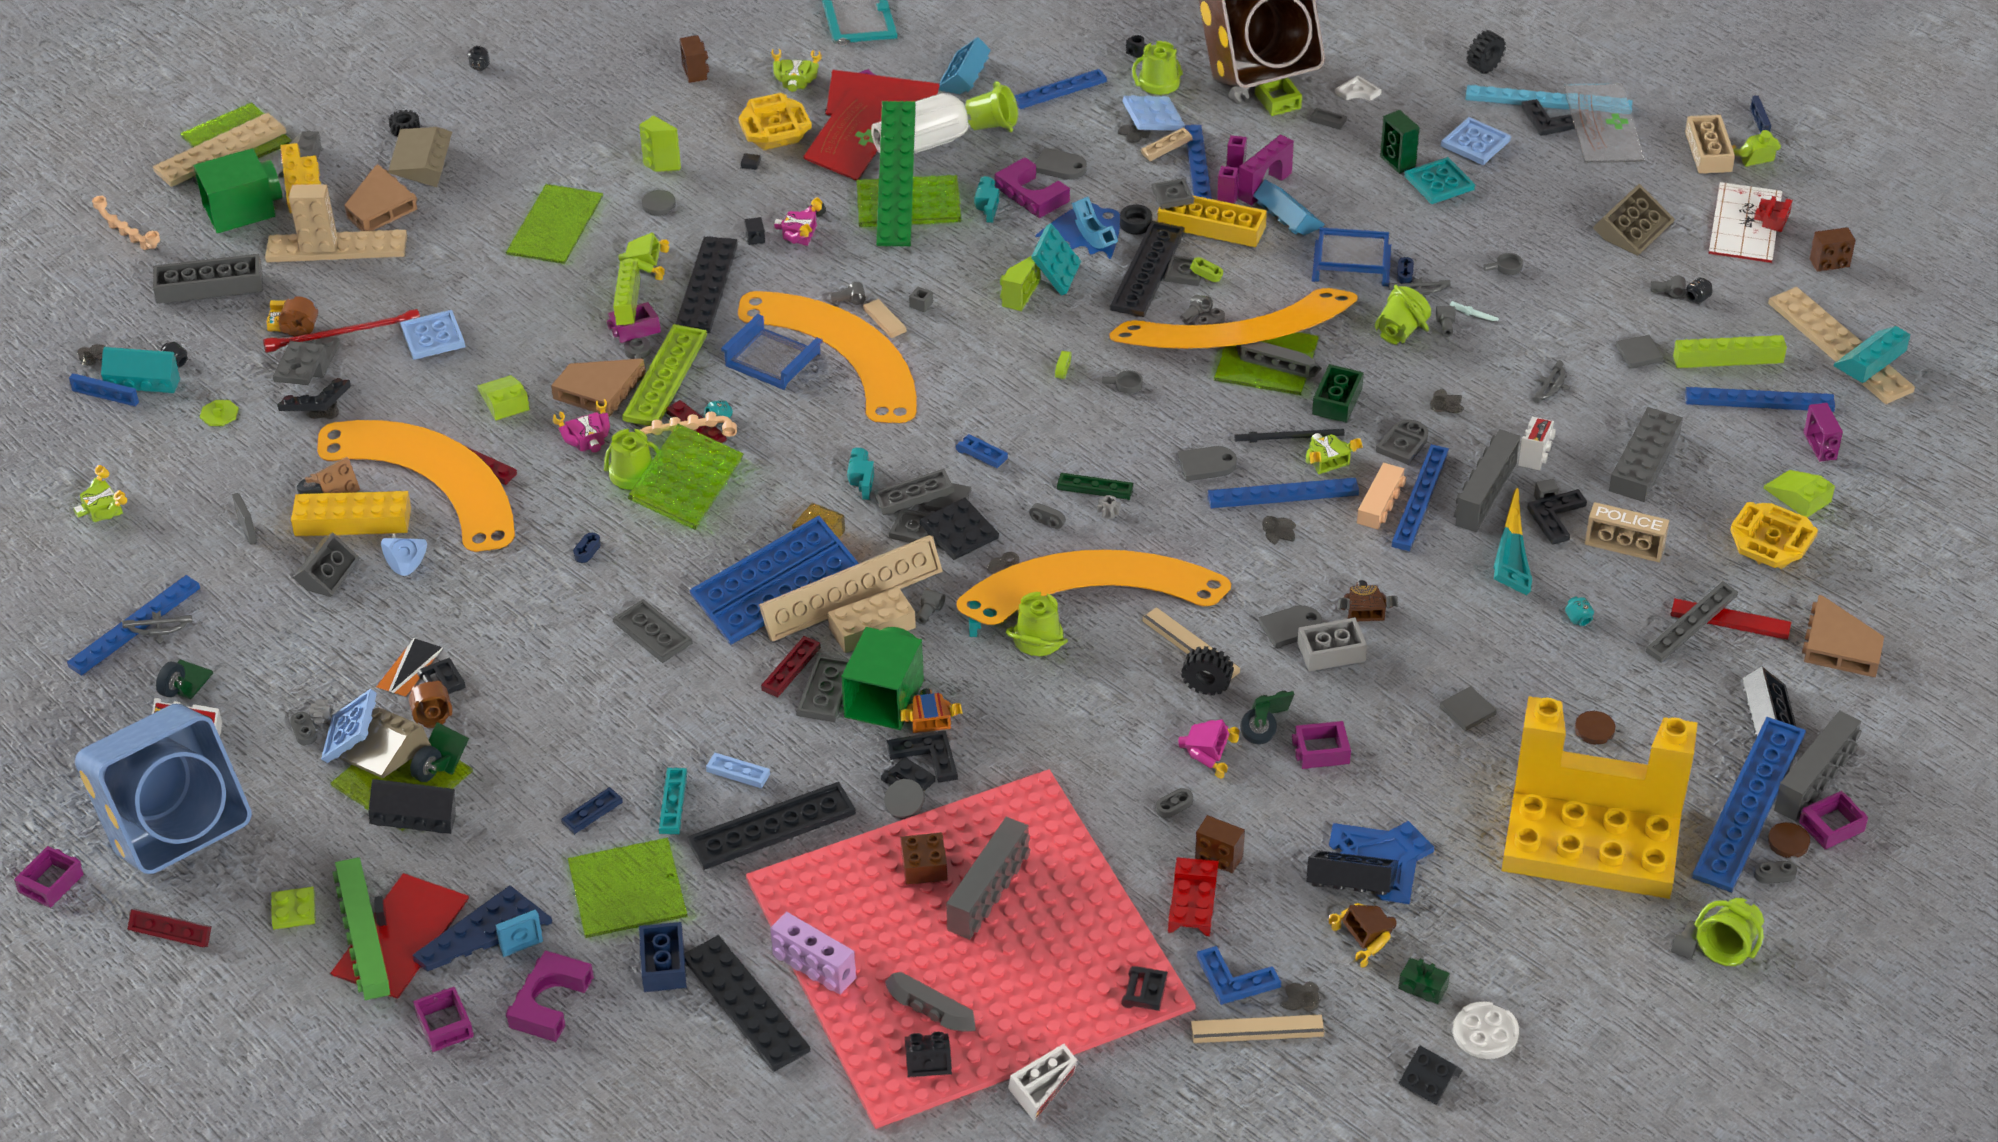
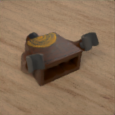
M1364 580L1358 581L1356 586L1350 587V593L1338 599V609H1347L1348 619L1356 618L1357 622L1385 621L1386 608L1398 607L1397 596H1386L1379 591L1378 586L1367 585V582Z

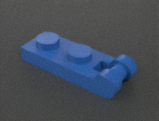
M970 434L963 438V442L960 441L956 445V450L959 453H966L995 468H998L1008 459L1007 452Z

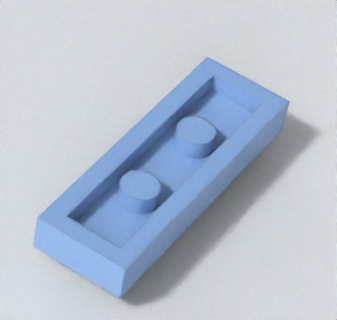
M714 753L706 765V772L761 789L770 776V769L718 753Z

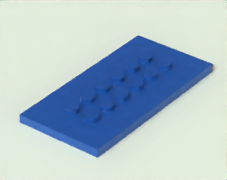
M817 516L690 589V594L728 643L732 645L765 626L759 604L859 563L823 519Z

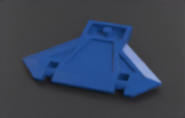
M1409 821L1390 831L1333 823L1329 846L1333 850L1339 848L1342 851L1340 853L1399 860L1393 889L1390 893L1387 892V895L1377 894V896L1383 901L1410 904L1416 862L1434 852V846Z

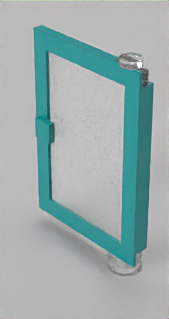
M822 0L834 44L838 43L839 47H846L849 42L897 39L898 34L888 0Z

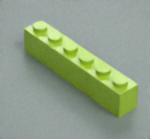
M629 258L620 261L613 304L616 325L635 323L641 280L637 259Z
M1783 335L1676 340L1673 358L1676 368L1784 363L1787 346Z

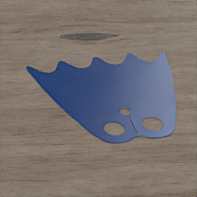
M1091 203L1100 223L1106 227L1113 225L1118 239L1120 230L1119 212L1111 208H1100L1097 204ZM1074 209L1069 210L1051 222L1063 239L1070 243L1071 249L1084 246L1088 248L1090 255L1103 251L1107 254L1108 259L1112 258L1116 243L1101 249L1090 245L1076 225L1075 220L1077 217ZM1110 212L1114 216L1111 219H1105L1103 214ZM1042 229L1038 234H1036L1035 237L1041 236L1044 229Z

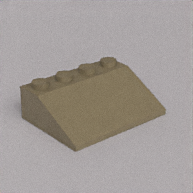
M439 127L400 129L388 173L437 188L452 131Z
M1639 183L1593 229L1604 240L1638 256L1675 219Z
M378 707L372 711V720L369 723L366 739L359 741L352 749L343 752L339 758L378 777L384 778L412 759L419 749L427 745L430 746V742L422 725Z

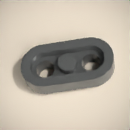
M1213 308L1196 318L1194 325L1222 324L1225 321V313L1219 308Z
M1035 503L1029 510V514L1034 521L1051 528L1060 529L1066 522L1062 512L1040 503Z
M298 712L292 715L290 723L297 742L301 745L314 743L317 735L310 715L306 712Z
M1180 788L1157 800L1156 813L1160 817L1169 818L1192 806L1193 793L1188 789Z
M1790 861L1761 862L1755 867L1754 877L1757 881L1764 884L1791 882L1796 878L1797 867Z

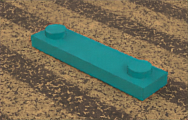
M667 768L659 834H680L688 773L687 768Z

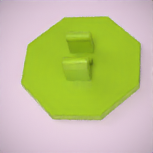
M214 400L202 407L200 419L208 426H224L236 419L239 408L230 400Z

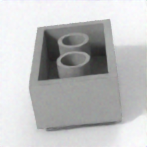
M1356 618L1299 627L1298 646L1308 671L1366 661L1367 644Z

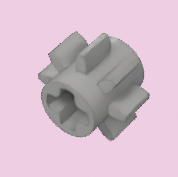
M1104 496L1102 499H1099L1097 512H1102V517L1114 518L1115 515H1119L1121 503L1116 502V497Z
M316 700V703L310 705V718H315L314 723H327V720L332 719L333 705H328V700Z

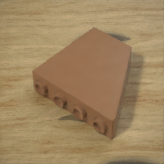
M376 165L346 202L347 219L361 231H373L417 210V198L405 185H402L395 177H392L386 169Z
M644 359L569 364L551 385L553 399L598 412L599 414L600 411L596 408V401L598 400L599 406H604L605 399L607 401L605 411L610 417L618 409L621 402L627 398L629 392L636 387L638 381L645 376Z
M1819 595L1818 601L1813 602L1811 613L1814 616L1810 615L1808 627H1811V629L1807 628L1805 640H1808V642H1804L1802 653L1805 654L1804 662L1876 678L1884 636L1826 597Z

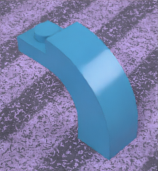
M1089 196L1071 203L1077 217L1075 220L1076 225L1090 245L1101 249L1119 242L1113 225L1106 227L1096 217Z

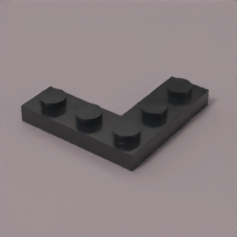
M1538 99L1522 102V109L1540 136L1587 127V120L1582 113L1580 117V112L1550 118Z
M334 379L317 396H285L277 404L278 410L326 411L351 387L350 380Z
M1577 489L1528 502L1527 509L1551 544L1554 545L1570 540V534L1557 514L1586 507L1587 500L1580 490Z
M946 730L886 740L890 760L930 754L938 783L958 780Z

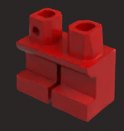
M1773 195L1771 200L1761 198L1754 220L1762 221V227L1782 232L1790 215L1793 200L1786 199L1785 202H1780Z

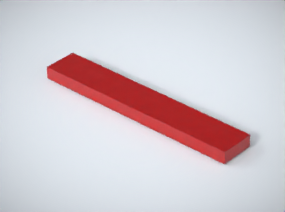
M1674 598L1671 616L1681 618L1697 603ZM1724 608L1707 624L1788 640L1792 622Z

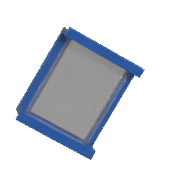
M1320 227L1319 239H1315L1312 282H1319L1320 270L1383 274L1382 286L1388 287L1392 245L1388 244L1389 232Z
M757 314L721 348V351L725 355L726 367L785 390L787 383L817 354L820 355V345L823 343V339L816 337L807 346L765 329L764 316Z

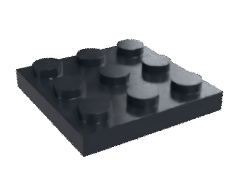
M966 498L960 499L921 518L919 523L929 535L933 536V539L953 560L999 538L998 531Z

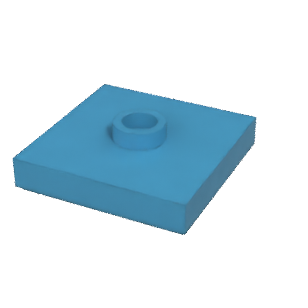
M536 909L496 925L500 951L503 957L543 942L539 915Z

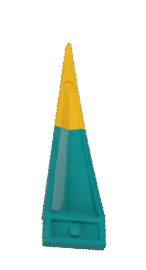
M1516 488L1513 492L1493 566L1495 570L1494 580L1527 596L1531 592L1532 575L1524 547L1519 489Z

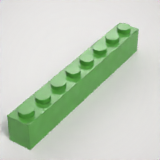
M360 857L335 862L336 871H332L335 884L339 883V886H336L337 897L343 900L339 902L341 914H346L342 919L344 929H349V932L346 933L347 943L353 946V948H349L351 961L356 960V964H353L354 975L360 978L356 980L358 993L363 992L364 1000L390 995L387 973Z

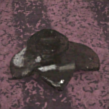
M1132 120L1129 125L1121 126L1118 134L1127 136L1126 139L1129 143H1137L1141 138H1149L1151 131L1138 130Z
M95 344L90 348L86 346L79 348L77 354L81 364L89 366L95 364L96 360H102L103 348L106 346Z
M1444 389L1437 390L1430 401V408L1436 412H1462L1464 410V407L1460 405L1462 396L1447 395Z
M337 401L326 411H309L306 416L312 419H334L339 415Z
M1267 516L1263 519L1262 527L1266 532L1265 536L1272 544L1276 545L1279 539L1295 541L1293 529L1296 527V524L1292 520Z
M1006 552L1002 557L991 560L987 570L994 571L995 574L1012 565L1019 564V556L1015 552Z
M1308 981L1304 985L1300 983L1286 985L1285 992L1288 997L1280 1003V1006L1293 1011L1303 1008L1305 1011L1316 1010L1320 1003L1317 984Z

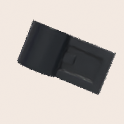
M1141 35L1129 37L1126 40V54L1136 58L1142 57L1144 48L1147 45L1144 43V37Z

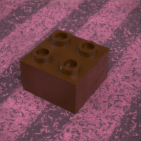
M699 35L679 38L681 61L688 83L708 80L709 66L706 63L708 53L705 50L704 42L700 41Z
M1848 227L1816 231L1809 258L1816 271L1850 267L1856 239Z
M1207 815L1196 831L1195 859L1218 861V868L1220 870L1233 874L1243 858L1245 829Z
M942 832L901 837V854L906 885L948 880Z

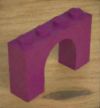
M1280 134L1239 167V200L1251 206L1258 201L1253 195L1263 183V178L1268 168V175L1280 181H1283L1292 173L1293 140Z
M1230 135L1227 145L1226 166H1221L1218 175V201L1236 204L1239 188V167L1246 162L1247 137Z
M1026 157L994 174L995 188H998L1002 193L1039 219L1070 202V188L1059 180L1040 190H1029L1022 187L1036 179V164Z
M545 950L541 958L539 957L536 960L532 973L527 975L523 988L517 992L514 1003L506 1011L509 1028L556 1042L566 1026L563 1012L539 1005L535 1002V999L542 991L551 987H565L585 993L594 978L592 964Z

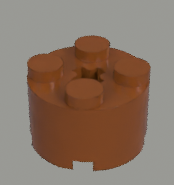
M296 296L294 299H287L279 316L280 330L295 337L312 333L318 317V309L313 306L314 303L305 297Z
M425 682L411 688L409 704L416 723H420L426 728H434L436 722L443 725L449 715L451 717L453 709L449 693L442 682Z

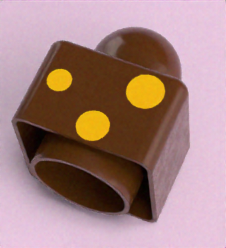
M1199 0L1212 77L1216 82L1249 88L1315 71L1323 66L1325 54L1315 0Z

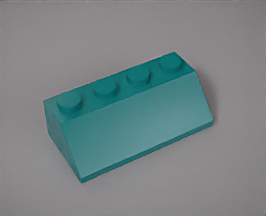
M1897 326L1877 331L1835 362L1833 366L1857 381L1864 383L1907 351L1911 334Z
M113 347L103 348L101 368L103 381L135 388L137 391L175 392L180 381V375L174 352Z

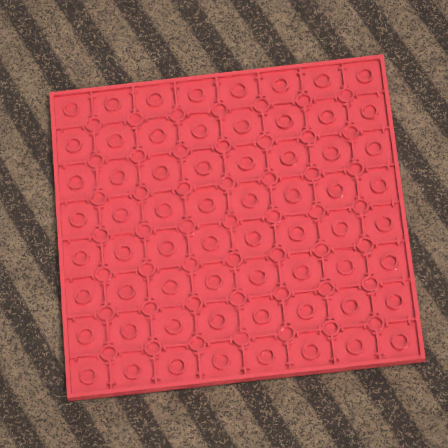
M1050 769L746 874V880L771 927L788 912L854 951L856 979L841 994L828 990L823 984L811 980L801 971L794 969L793 971L875 1129L1010 1079V1075L1062 1044H1065L1071 1053L1075 1055L1195 1010L1193 999ZM1005 817L1027 824L1030 835V855L1027 860H1023L1019 872L1011 878L1009 887L1007 889L1004 888L999 902L994 903L988 918H984L981 922L979 931L974 933L970 940L947 931V901ZM942 832L948 880L906 885L901 854V837ZM1137 966L1168 972L1160 1011L1134 1006L1132 1008L1122 1006V997L1126 994L1130 978L1128 975L1130 967ZM902 972L973 1010L976 1031H957L943 1027L939 1022H934L925 1014L914 1011L910 1006H904L890 994L885 981L893 973ZM1144 978L1138 979L1134 996L1140 997ZM933 1032H943L948 1034L952 1074L908 1077L905 1037L914 1033L931 1035Z

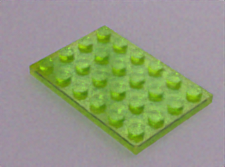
M957 175L913 177L912 225L961 222ZM879 179L856 180L859 228L877 227Z
M677 424L629 493L628 499L696 530L742 461L744 453Z

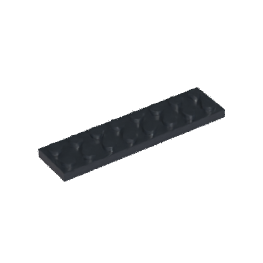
M1151 221L1110 305L1111 311L1139 317L1145 316L1166 273L1171 257L1175 254L1185 233V227Z
M704 236L675 325L707 330V333L711 332L737 250L738 239Z
M836 782L687 836V839L702 869L706 870L856 815V809L840 782Z
M719 935L685 952V963L773 1072L811 1052L809 1044Z

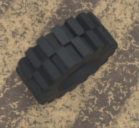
M1490 30L1482 31L1481 34L1477 35L1476 39H1473V44L1469 46L1470 50L1467 51L1468 56L1466 57V60H1468L1467 64L1482 74L1492 72L1493 68L1498 66L1497 63L1501 62V57H1504L1505 53L1503 51L1506 50L1505 39Z
M1204 646L1203 649L1196 647V650H1190V653L1186 655L1181 671V677L1184 678L1183 682L1185 684L1189 683L1188 687L1190 689L1195 688L1194 692L1197 693L1202 691L1203 694L1207 695V693H1210L1211 696L1215 695L1216 692L1221 694L1229 687L1234 671L1233 662L1229 661L1230 657L1228 655L1223 656V651L1217 652V648L1214 647L1210 650L1208 646Z

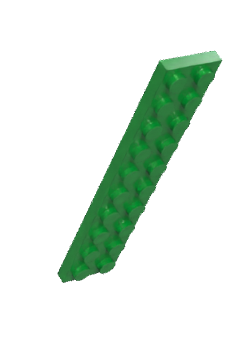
M882 101L877 246H911L916 101Z

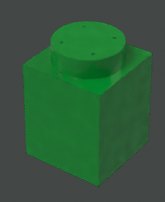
M253 148L193 165L202 205L216 234L276 217L273 201L283 198L280 181L272 161L269 159L260 162Z
M865 627L841 676L844 718L896 730L902 729L905 721L901 722V710L906 709L909 704L913 703V697L918 694L924 681L922 639L916 638L909 631L898 627H887L882 630Z

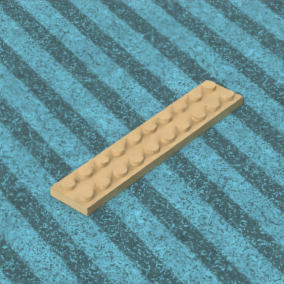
M1798 287L1769 298L1768 304L1836 362L1862 343L1861 340ZM1889 364L1866 382L1861 383L1885 404L1911 394L1915 389L1913 384Z
M928 535L759 604L769 639L773 642L828 619L829 611L897 587L902 589L943 572L933 536Z

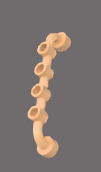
M96 196L92 199L93 207L99 210L102 217L108 221L111 229L118 228L120 235H129L132 243L140 242L141 249L143 250L155 249L157 247V243L160 242V236L157 231H149L142 236L139 234L138 229L130 228L127 222H121L118 220L117 215H110L106 211L107 201L104 196Z
M708 412L705 415L706 418L698 419L697 415L692 414L688 416V421L681 422L678 417H672L668 424H662L661 420H653L651 426L644 427L640 431L645 434L660 435L664 431L676 433L684 428L696 430L699 426L714 427L718 423H724L722 425L723 435L732 437L737 434V425L729 417L716 416V413Z

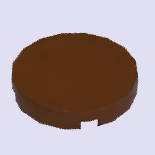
M1586 711L1576 718L1574 729L1576 735L1583 738L1584 742L1599 745L1607 743L1609 739L1614 737L1616 726L1614 720L1609 715L1600 711Z
M1789 822L1778 823L1769 831V847L1777 855L1785 858H1791V856L1801 857L1807 853L1810 847V836L1800 825Z

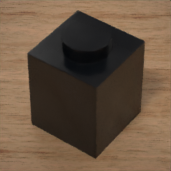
M762 218L744 219L748 245L765 243V230Z

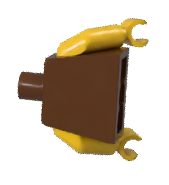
M1356 903L1342 911L1341 915L1331 914L1328 920L1333 931H1337L1342 927V921L1362 949H1367L1366 951H1358L1355 956V962L1361 958L1364 959L1360 963V967L1363 968L1368 965V957L1370 955L1374 956L1390 940V934L1396 928L1397 922L1394 917H1387L1379 906Z

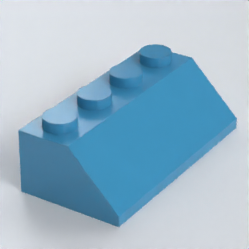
M979 37L956 52L939 82L940 87L938 91L962 94L965 91L969 92L974 87L973 83L978 79V74L983 70V64L989 59L988 55L991 51Z
M1266 179L1253 195L1258 199L1257 203L1260 206L1269 208L1267 212L1274 217L1277 215L1279 217L1278 221L1285 226L1288 224L1290 226L1288 229L1294 234L1300 233L1305 236L1325 225L1285 190Z

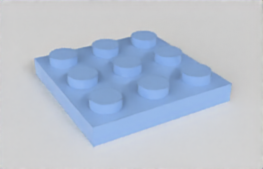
M1149 95L1123 97L1122 102L1138 130L1177 131L1185 127L1169 97Z
M1468 117L1441 141V147L1484 165L1511 141V135Z
M452 310L400 322L413 360L465 347L464 339Z
M369 689L332 715L321 760L329 763L333 759H337L346 750L352 749L359 741L366 739L369 723L372 720V711L376 704L377 693L374 690Z

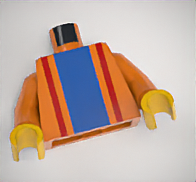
M925 688L920 691V695L913 697V703L909 704L906 709L901 710V722H912L913 733L951 729L950 716L963 714L961 703L951 704L943 698L941 693L932 694L930 689Z

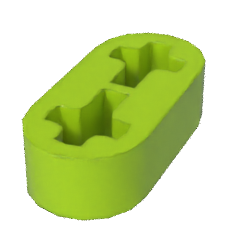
M1200 257L1195 258L1190 266L1195 274L1212 282H1219L1224 273L1222 268Z
M1061 351L1055 369V378L1065 379L1071 363V352Z

